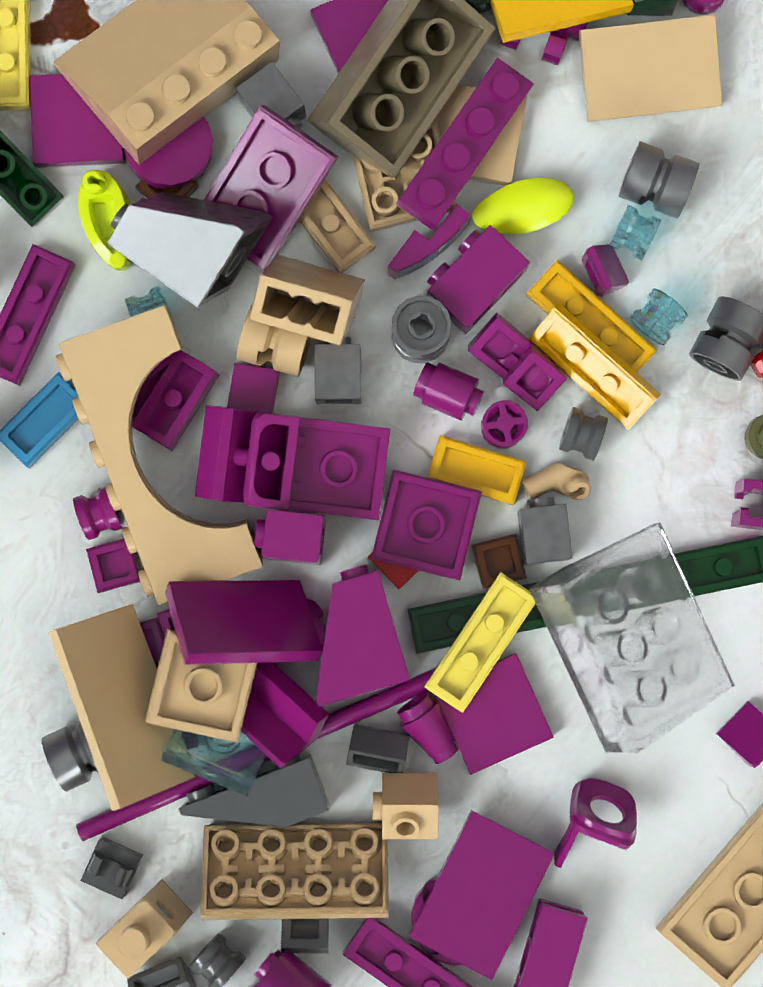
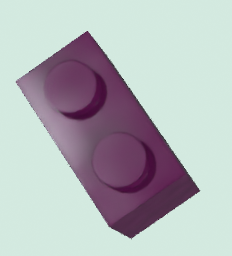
M491 225L482 234L474 230L458 248L462 255L451 266L446 262L441 264L427 280V283L431 286L427 291V296L440 301L448 310L451 322L465 335L527 271L530 261Z
M267 510L266 520H257L254 546L262 549L261 557L269 560L321 565L326 519L320 515Z

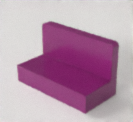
M257 663L241 732L278 767H284L318 739L329 713L321 706L318 707V703L275 663Z

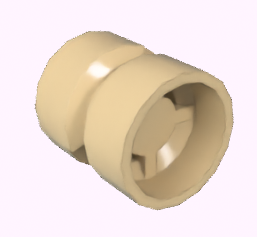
M252 303L242 328L237 350V360L261 367L266 362H271L275 371L299 377L312 337L249 320L253 307Z

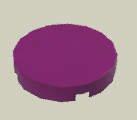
M202 117L140 165L125 148L124 151L128 166L140 180L154 188H182L184 185L196 181L203 176L211 162L213 137L209 123Z

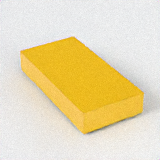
M440 435L427 478L482 491L481 496L514 505L527 461Z

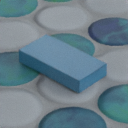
M58 372L0 430V441L27 468H30L78 420L72 399L79 397L75 386L70 381L65 382L61 373Z

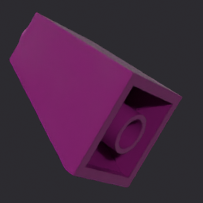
M367 565L340 572L342 581L332 584L316 694L318 707L410 680L379 572L369 573Z

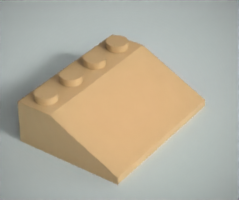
M135 0L53 62L121 146L140 165L200 118L207 116L237 93L236 87L272 61L275 64L279 60L280 40L245 0Z

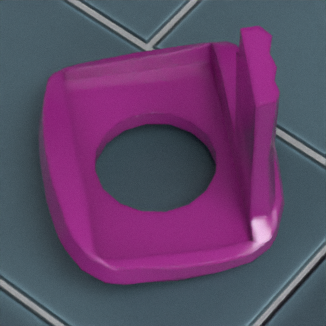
M588 778L576 783L572 789L570 801V823L554 851V865L559 868L562 867L579 832L620 849H628L635 842L637 834V810L633 796L627 790L617 785L595 778ZM600 799L614 804L622 813L623 820L618 823H610L600 819L592 811L590 803Z

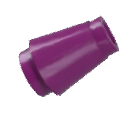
M428 693L414 697L397 711L401 718L399 725L433 759L435 764L448 760L458 751L438 700H432Z

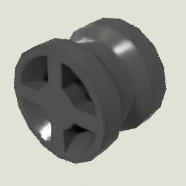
M572 407L562 434L559 450L564 452L576 450L582 452L584 458L594 461L604 437L608 418L601 415L592 418L584 415L582 409Z
M218 933L188 966V969L193 974H201L208 980V987H223L243 964L246 957L240 951L233 952L226 946V938Z

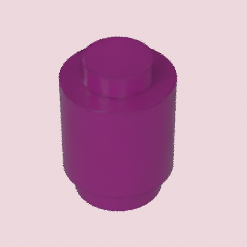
M427 362L418 378L413 396L422 399L423 405L462 421L466 413L472 416L475 415L484 391L477 388L479 384L478 378L440 362L437 366Z

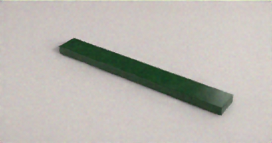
M763 536L521 585L538 596L539 599L516 633L763 582ZM486 593L407 609L416 654L451 647Z

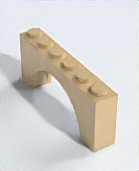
M168 306L157 307L59 343L62 352L56 355L59 370L65 382L72 379L79 397L72 399L75 412L82 425L89 423L95 440L89 442V447L97 467L105 466L111 484L105 486L106 492L114 511L122 509L128 526L122 528L123 537L131 554L138 552L144 569L138 571V575L146 596L154 595L158 605L168 602L165 591L169 581H226L263 567V560L258 547L254 546L255 538L247 519L224 524L204 522L184 515L170 506L156 493L138 462L132 434L133 412L138 393L148 375L160 362L173 353L184 349Z

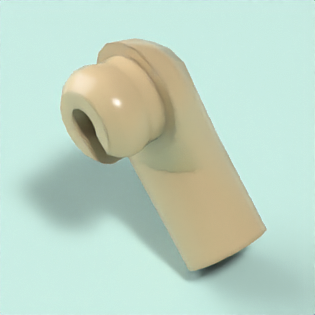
M560 462L553 463L521 481L530 499L538 498L550 490H554L574 500H583L591 492V483L586 473Z

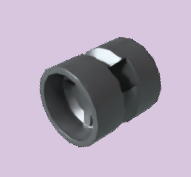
M639 141L618 197L639 205H643L649 200L653 202L655 211L678 219L691 192L700 163L677 154L667 159L663 149Z
M417 295L406 299L397 307L392 317V342L395 350L402 358L412 363L433 361L444 352L451 334V318L448 310L440 301L430 296Z
M718 297L707 318L710 329L700 331L689 352V356L701 366L720 376L742 381L754 357L750 351L751 347H759L763 341V313L733 298Z
M80 720L77 722V729L74 731L66 726L42 738V747L48 765L64 791L67 792L89 782L92 772H98Z

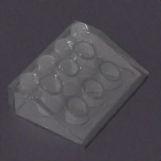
M661 523L650 525L569 564L529 588L605 752L639 753L735 686Z

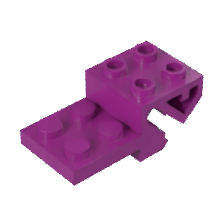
M206 405L195 497L222 502H242L253 507L286 511L297 510L379 520L390 428Z

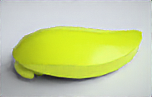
M89 170L82 177L78 194V207L82 225L88 240L97 254L110 267L117 271H125L130 267L132 261L108 245L107 242L115 230L111 227L114 216L123 205H130L128 196L112 175L101 170Z
M528 178L502 187L486 197L472 212V219L475 225L483 230H486L491 225L496 231L503 234L532 232L560 220L567 214L574 201L573 192L564 182L556 179Z

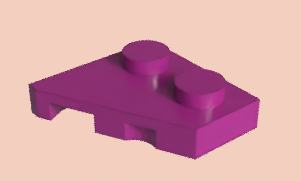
M182 350L168 356L153 369L143 383L135 403L132 427L170 451H173L220 374Z

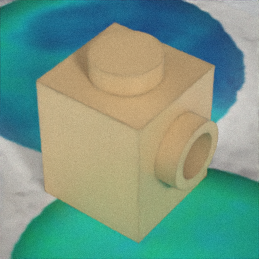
M382 773V792H373V820H382V839H438V774Z

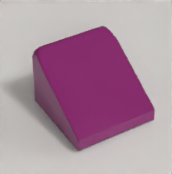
M595 245L586 249L581 260L598 296H606L629 284L628 277L612 245Z
M747 701L716 734L748 766L756 768L763 761V714Z

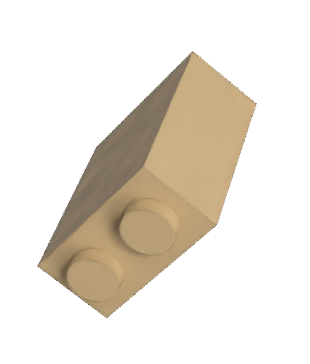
M278 255L260 275L249 320L341 345L354 323L365 279Z

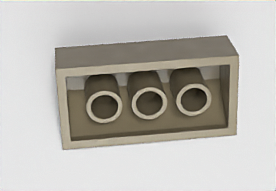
M388 0L307 121L340 148L390 177L396 178L496 28L465 0Z

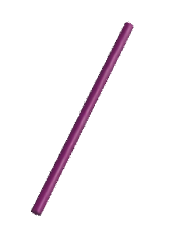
M436 668L329 714L318 739L429 691L424 686ZM255 746L195 772L196 777L121 809L114 811L110 809L76 824L77 832L82 841L88 840L182 799L192 791L200 790L210 784L214 785L271 759Z

